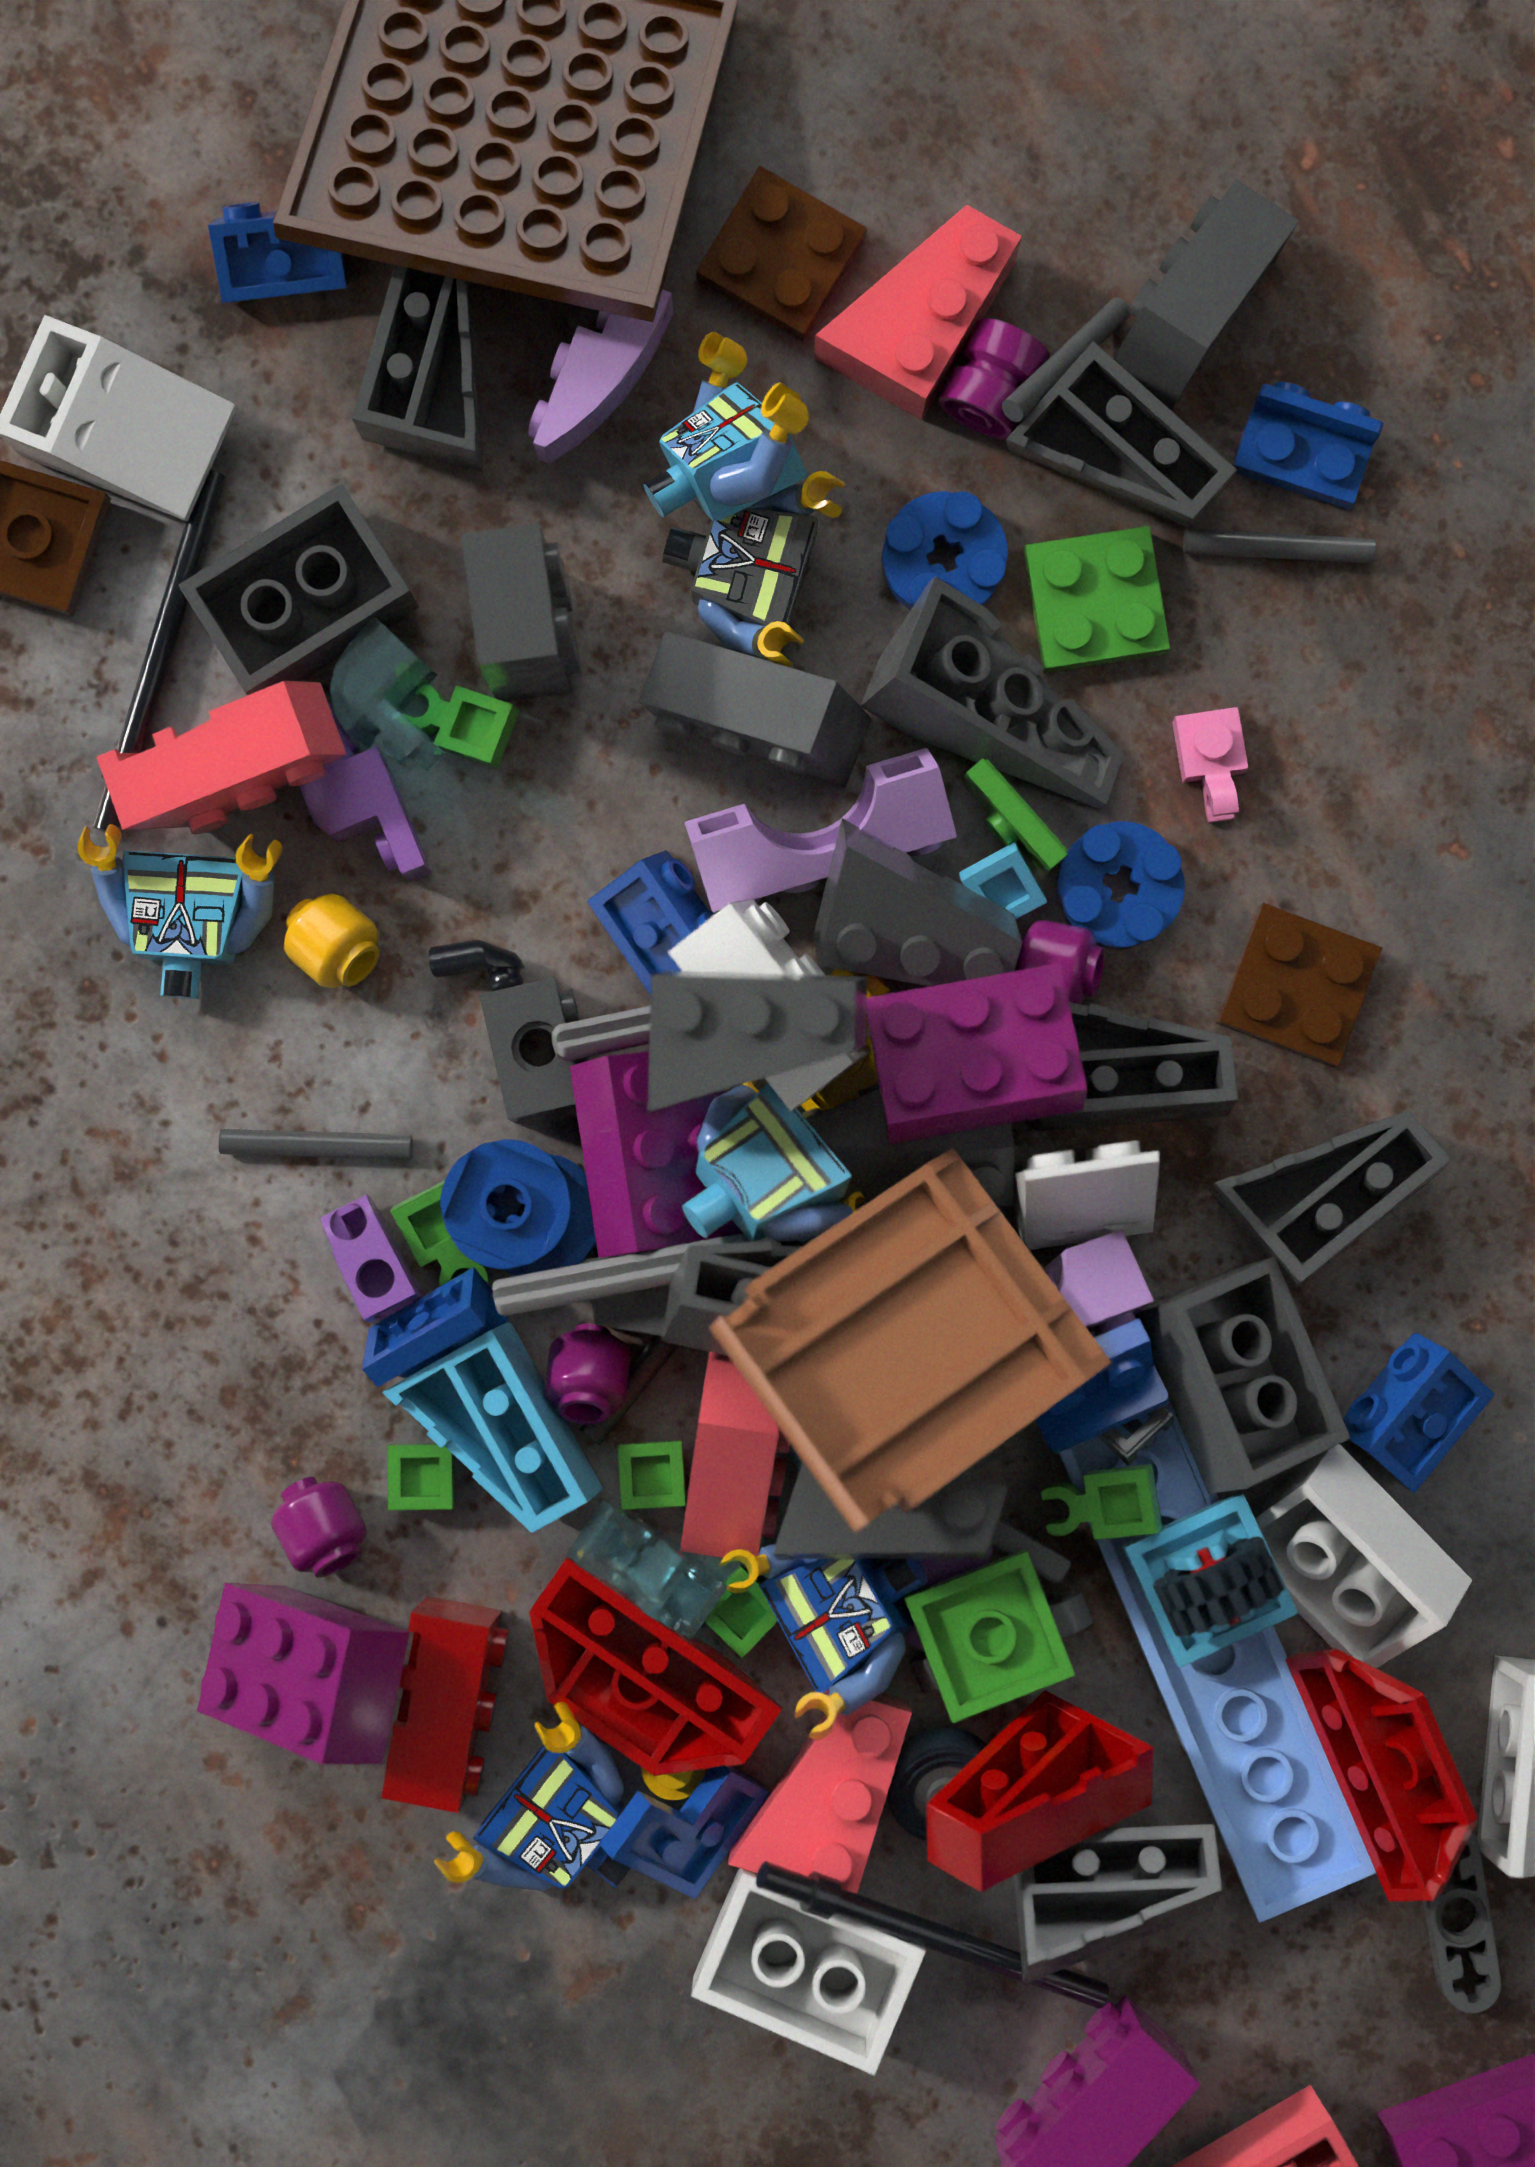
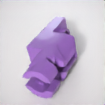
M328 702L347 755L324 765L326 775L322 778L299 786L314 824L337 842L348 840L382 826L384 832L375 835L374 839L388 871L399 868L401 875L409 882L432 873L385 756L377 747L355 755L354 752L360 750L341 723L335 707L332 706L331 702Z

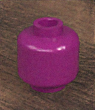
M1047 920L1033 923L1027 931L1025 938H1021L1022 945L1014 971L1061 963L1069 1002L1081 1005L1086 996L1095 997L1103 976L1105 949L1104 947L1097 946L1091 930Z
M581 1324L576 1326L574 1330L561 1334L549 1347L544 1390L545 1397L554 1408L558 1409L560 1416L568 1421L578 1424L604 1422L609 1418L610 1414L618 1411L626 1402L631 1353L628 1347L602 1325Z
M307 1477L293 1483L281 1493V1498L284 1502L275 1510L271 1518V1527L289 1562L296 1571L314 1572L316 1578H322L346 1568L360 1557L362 1552L359 1546L366 1537L367 1528L346 1487L342 1483L334 1481L318 1483L315 1477Z

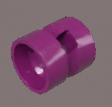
M983 318L977 321L962 351V358L967 366H958L953 369L938 404L945 413L965 427L992 438L1005 440L1015 430L1018 422H1014L1006 417L1002 410L1003 401L1050 358V353L1040 341L1024 330L996 319Z

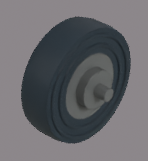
M952 1727L929 1729L906 1740L902 1744L887 1793L889 1808L898 1824L912 1836L927 1841V1803L976 1757L987 1744L971 1732Z

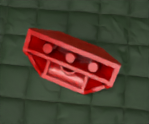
M568 1556L529 1611L547 1701L554 1706L558 1702L566 1703L578 1723L654 1776L723 1765L745 1764L782 1710L781 1705L727 1657L624 1585Z
M1336 1648L1298 1653L1286 1658L1287 1666L1388 1901L1435 1900L1442 1895L1478 1817L1425 1694L1408 1683Z

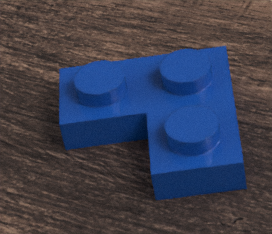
M733 1766L712 1767L705 1774L680 1811L637 1791L599 1845L613 1860L696 1899L767 1799L770 1792L757 1779Z

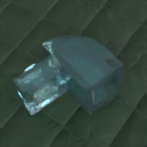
M374 616L348 644L335 664L330 686L335 716L346 733L368 748L376 742L401 766L410 758L429 771L445 754L404 712L438 674L394 631Z
M605 1500L602 1501L566 1553L580 1567L624 1591L645 1614L692 1640L728 1586L692 1553L680 1551L681 1545L640 1517L638 1520Z

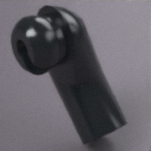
M469 940L434 946L429 950V966L432 974L437 978L476 971L488 973V987L492 992L523 984L520 969H523L524 965L520 957L515 952L485 941Z

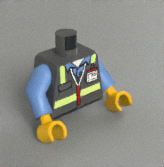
M825 471L814 472L805 482L795 483L723 520H711L707 536L678 527H671L662 562L696 572L691 588L692 602L698 606L699 618L727 649L758 658H767L773 663L792 667L793 663L781 654L780 651L789 642H797L801 645L804 642V639L790 625L817 536L818 517L811 516L810 514L815 510L828 518L840 516L842 507L833 501L825 500V497L832 488L845 487V483Z

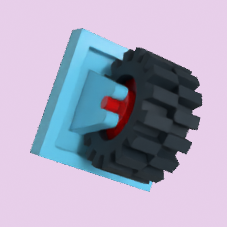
M1240 1491L1162 1526V1529L1157 1534L1142 1535L1122 1544V1548L1169 1651L1179 1668L1298 1614L1248 1502Z

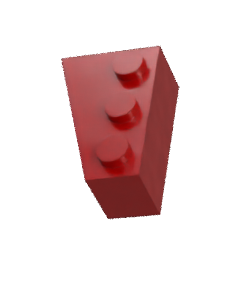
M426 1596L411 1612L408 1631L414 1632L408 1665H403L399 1688H403L397 1720H394L381 1795L382 1799L458 1813L465 1802L466 1795L477 1797L485 1762L484 1757L474 1756L478 1732H490L497 1701V1693L487 1692V1685L491 1666L502 1668L510 1632L509 1629L499 1628L502 1610Z
M1044 1690L927 1803L928 1862L980 1892L1011 1878L1152 1805L1154 1747Z

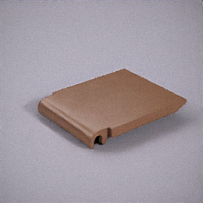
M954 1148L928 1162L752 1281L744 1290L749 1298L726 1318L721 1316L709 1327V1330L854 1533L895 1503L900 1506L904 1513H907L1112 1363Z

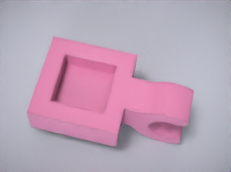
M1238 707L1175 716L1172 724L1182 783L1201 780L1208 823L1233 820L1234 814L1239 812L1236 788L1231 776L1245 774L1248 770Z

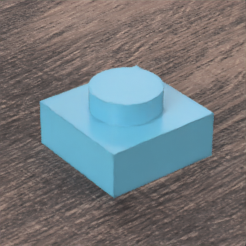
M1015 842L959 872L965 887L1014 914L1015 919L1047 903L1044 891Z

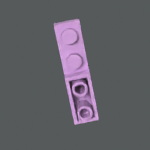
M662 289L654 322L599 311L596 329L603 331L602 334L577 326L571 344L565 342L560 344L550 373V378L557 380L549 402L540 400L537 403L528 429V436L535 438L533 445L539 461L551 464L574 449L600 427L624 401L646 370L672 319L674 311L671 292Z

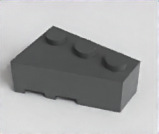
M671 970L652 974L648 1112L853 1052L865 1045L867 977Z
M1069 1002L1087 1087L1084 1110L1037 1118L1036 1129L1037 1131L1226 1117L1238 1101L1231 1037L1150 1018L1147 1021L1109 1012L1110 1008L1090 1004L1088 1007Z
M1409 1110L1334 1137L1326 1143L1294 1155L1289 1154L1273 1160L1270 1164L1236 1177L1231 1176L1215 1182L1211 1194L1266 1259L1276 1258L1284 1280L1295 1292L1440 1174L1452 1159Z
M803 1461L773 1555L777 1560H861L868 1558L986 1559L1008 1487L960 1473L907 1513H904L900 1506L895 1503L854 1533Z

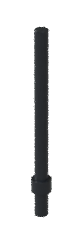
M210 469L191 515L185 523L116 750H119V753L143 752L188 605V601L178 584L198 572L226 480V476ZM105 785L93 824L94 829L106 832L109 824H113L118 828L121 825L107 785Z
M767 1861L763 1862L756 1876V1886L758 1888L799 1902L802 1911L824 1919H829L836 1915L1023 1982L1021 1954L1018 1951L842 1889L840 1880L815 1871L806 1876ZM1065 1968L1028 1983L1098 2009L1104 2007L1109 1996V1986L1107 1983Z

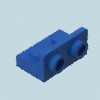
M260 202L222 207L224 217L216 218L208 225L222 303L343 289L349 285L344 253L277 239L273 226L277 211L261 213Z
M1277 382L1274 386L1263 384L1252 403L1232 464L1237 469L1236 473L1350 510L1355 503L1372 447L1380 437L1384 423L1371 418V413L1360 405L1350 402H1336L1334 405L1312 399L1308 390L1296 384Z
M666 850L641 859L587 900L650 996L652 974L667 970L682 971L668 952L716 914L707 909L694 890L695 882L688 868L680 860L673 858Z
M475 1267L369 1327L362 1370L376 1387L397 1376L407 1378L488 1331L507 1322L508 1316L500 1315L497 1312L493 1290Z
M1139 1318L1095 1337L1094 1339L1112 1363L1034 1419L1052 1454L1063 1452L1169 1403L1168 1392L1154 1367L1150 1339Z
M1413 1333L1402 1346L1394 1351L1388 1364L1366 1391L1353 1401L1348 1413L1343 1417V1421L1351 1438L1348 1441L1362 1449L1399 1484L1415 1493L1495 1394L1450 1351L1419 1333Z

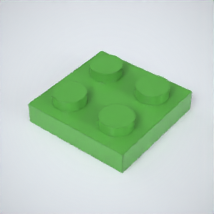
M1150 526L1025 545L1023 553L1043 673L1168 653L1170 645Z
M1026 1549L916 1590L904 1597L952 1723L1076 1676Z

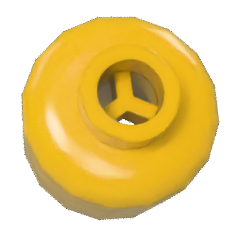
M330 893L318 896L314 900L304 899L291 910L286 919L288 930L284 938V951L296 966L320 986L326 988H337L343 985L348 987L354 986L370 974L379 959V932L375 924L340 895Z

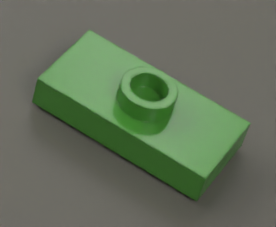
M982 758L966 772L962 784L989 813L984 819L989 830L1005 847L1015 842L1046 877L1068 855L1067 848L988 759L984 760Z

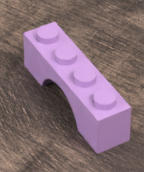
M928 748L866 766L860 795L853 807L842 817L859 827L860 832L890 849L895 847L911 856L931 853L941 847L943 841L957 837L940 768ZM744 803L684 822L712 912L721 910L731 902L753 899L757 904L761 897L780 891L800 893L816 887L821 882V879L828 877L842 818L818 831L789 833L765 824Z
M1122 1229L1065 1249L1045 1267V1273L1090 1333L1098 1330L1099 1335H1102L1136 1320L1135 1315L1154 1301Z

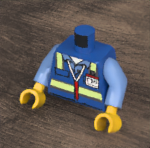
M776 1543L760 1548L758 1556H754L749 1551L742 1549L732 1550L724 1556L719 1567L738 1561L747 1567L749 1576L747 1580L732 1583L726 1589L732 1593H743L751 1587L758 1576L764 1575L769 1579L760 1584L759 1587L815 1690L814 1693L803 1696L798 1702L795 1718H799L809 1709L816 1708L825 1713L827 1720L810 1731L809 1737L814 1740L826 1738L833 1729L837 1714L841 1713L848 1716L889 1687L906 1651L904 1637L915 1626L910 1611L902 1598L927 1583L926 1572L918 1559L891 1558L885 1563L880 1558L861 1560H777L773 1555Z
M558 1702L554 1706L563 1721L559 1726L550 1729L543 1727L539 1721L535 1723V1728L543 1745L479 1825L473 1839L480 1845L473 1847L468 1839L459 1831H452L446 1837L451 1846L460 1851V1853L451 1861H442L440 1858H435L434 1863L449 1881L462 1883L472 1878L501 1887L545 1891L556 1886L566 1890L586 1865L615 1888L631 1869L613 1860L599 1845L625 1808L621 1801L624 1785L611 1748L586 1727L577 1723L566 1703Z

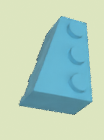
M511 1321L488 1331L382 1392L396 1406L401 1405L429 1431L427 1435L440 1448L445 1446L474 1473L471 1477L531 1533L584 1505L603 1490L600 1481L566 1420L560 1416L558 1409L554 1408L545 1397V1383Z

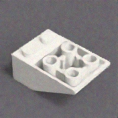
M44 315L1 411L0 438L22 457L188 521L238 407L234 403L101 336Z
M1131 1141L1084 1151L1086 1162L1074 1163L1072 1151L1032 1156V1158L1021 1160L1023 1171L1015 1173L1014 1205H1012L1017 1235L1028 1250L1088 1242L1121 1229L1125 1236L1153 1232L1160 1163L1158 1151L1140 1153L1139 1141Z

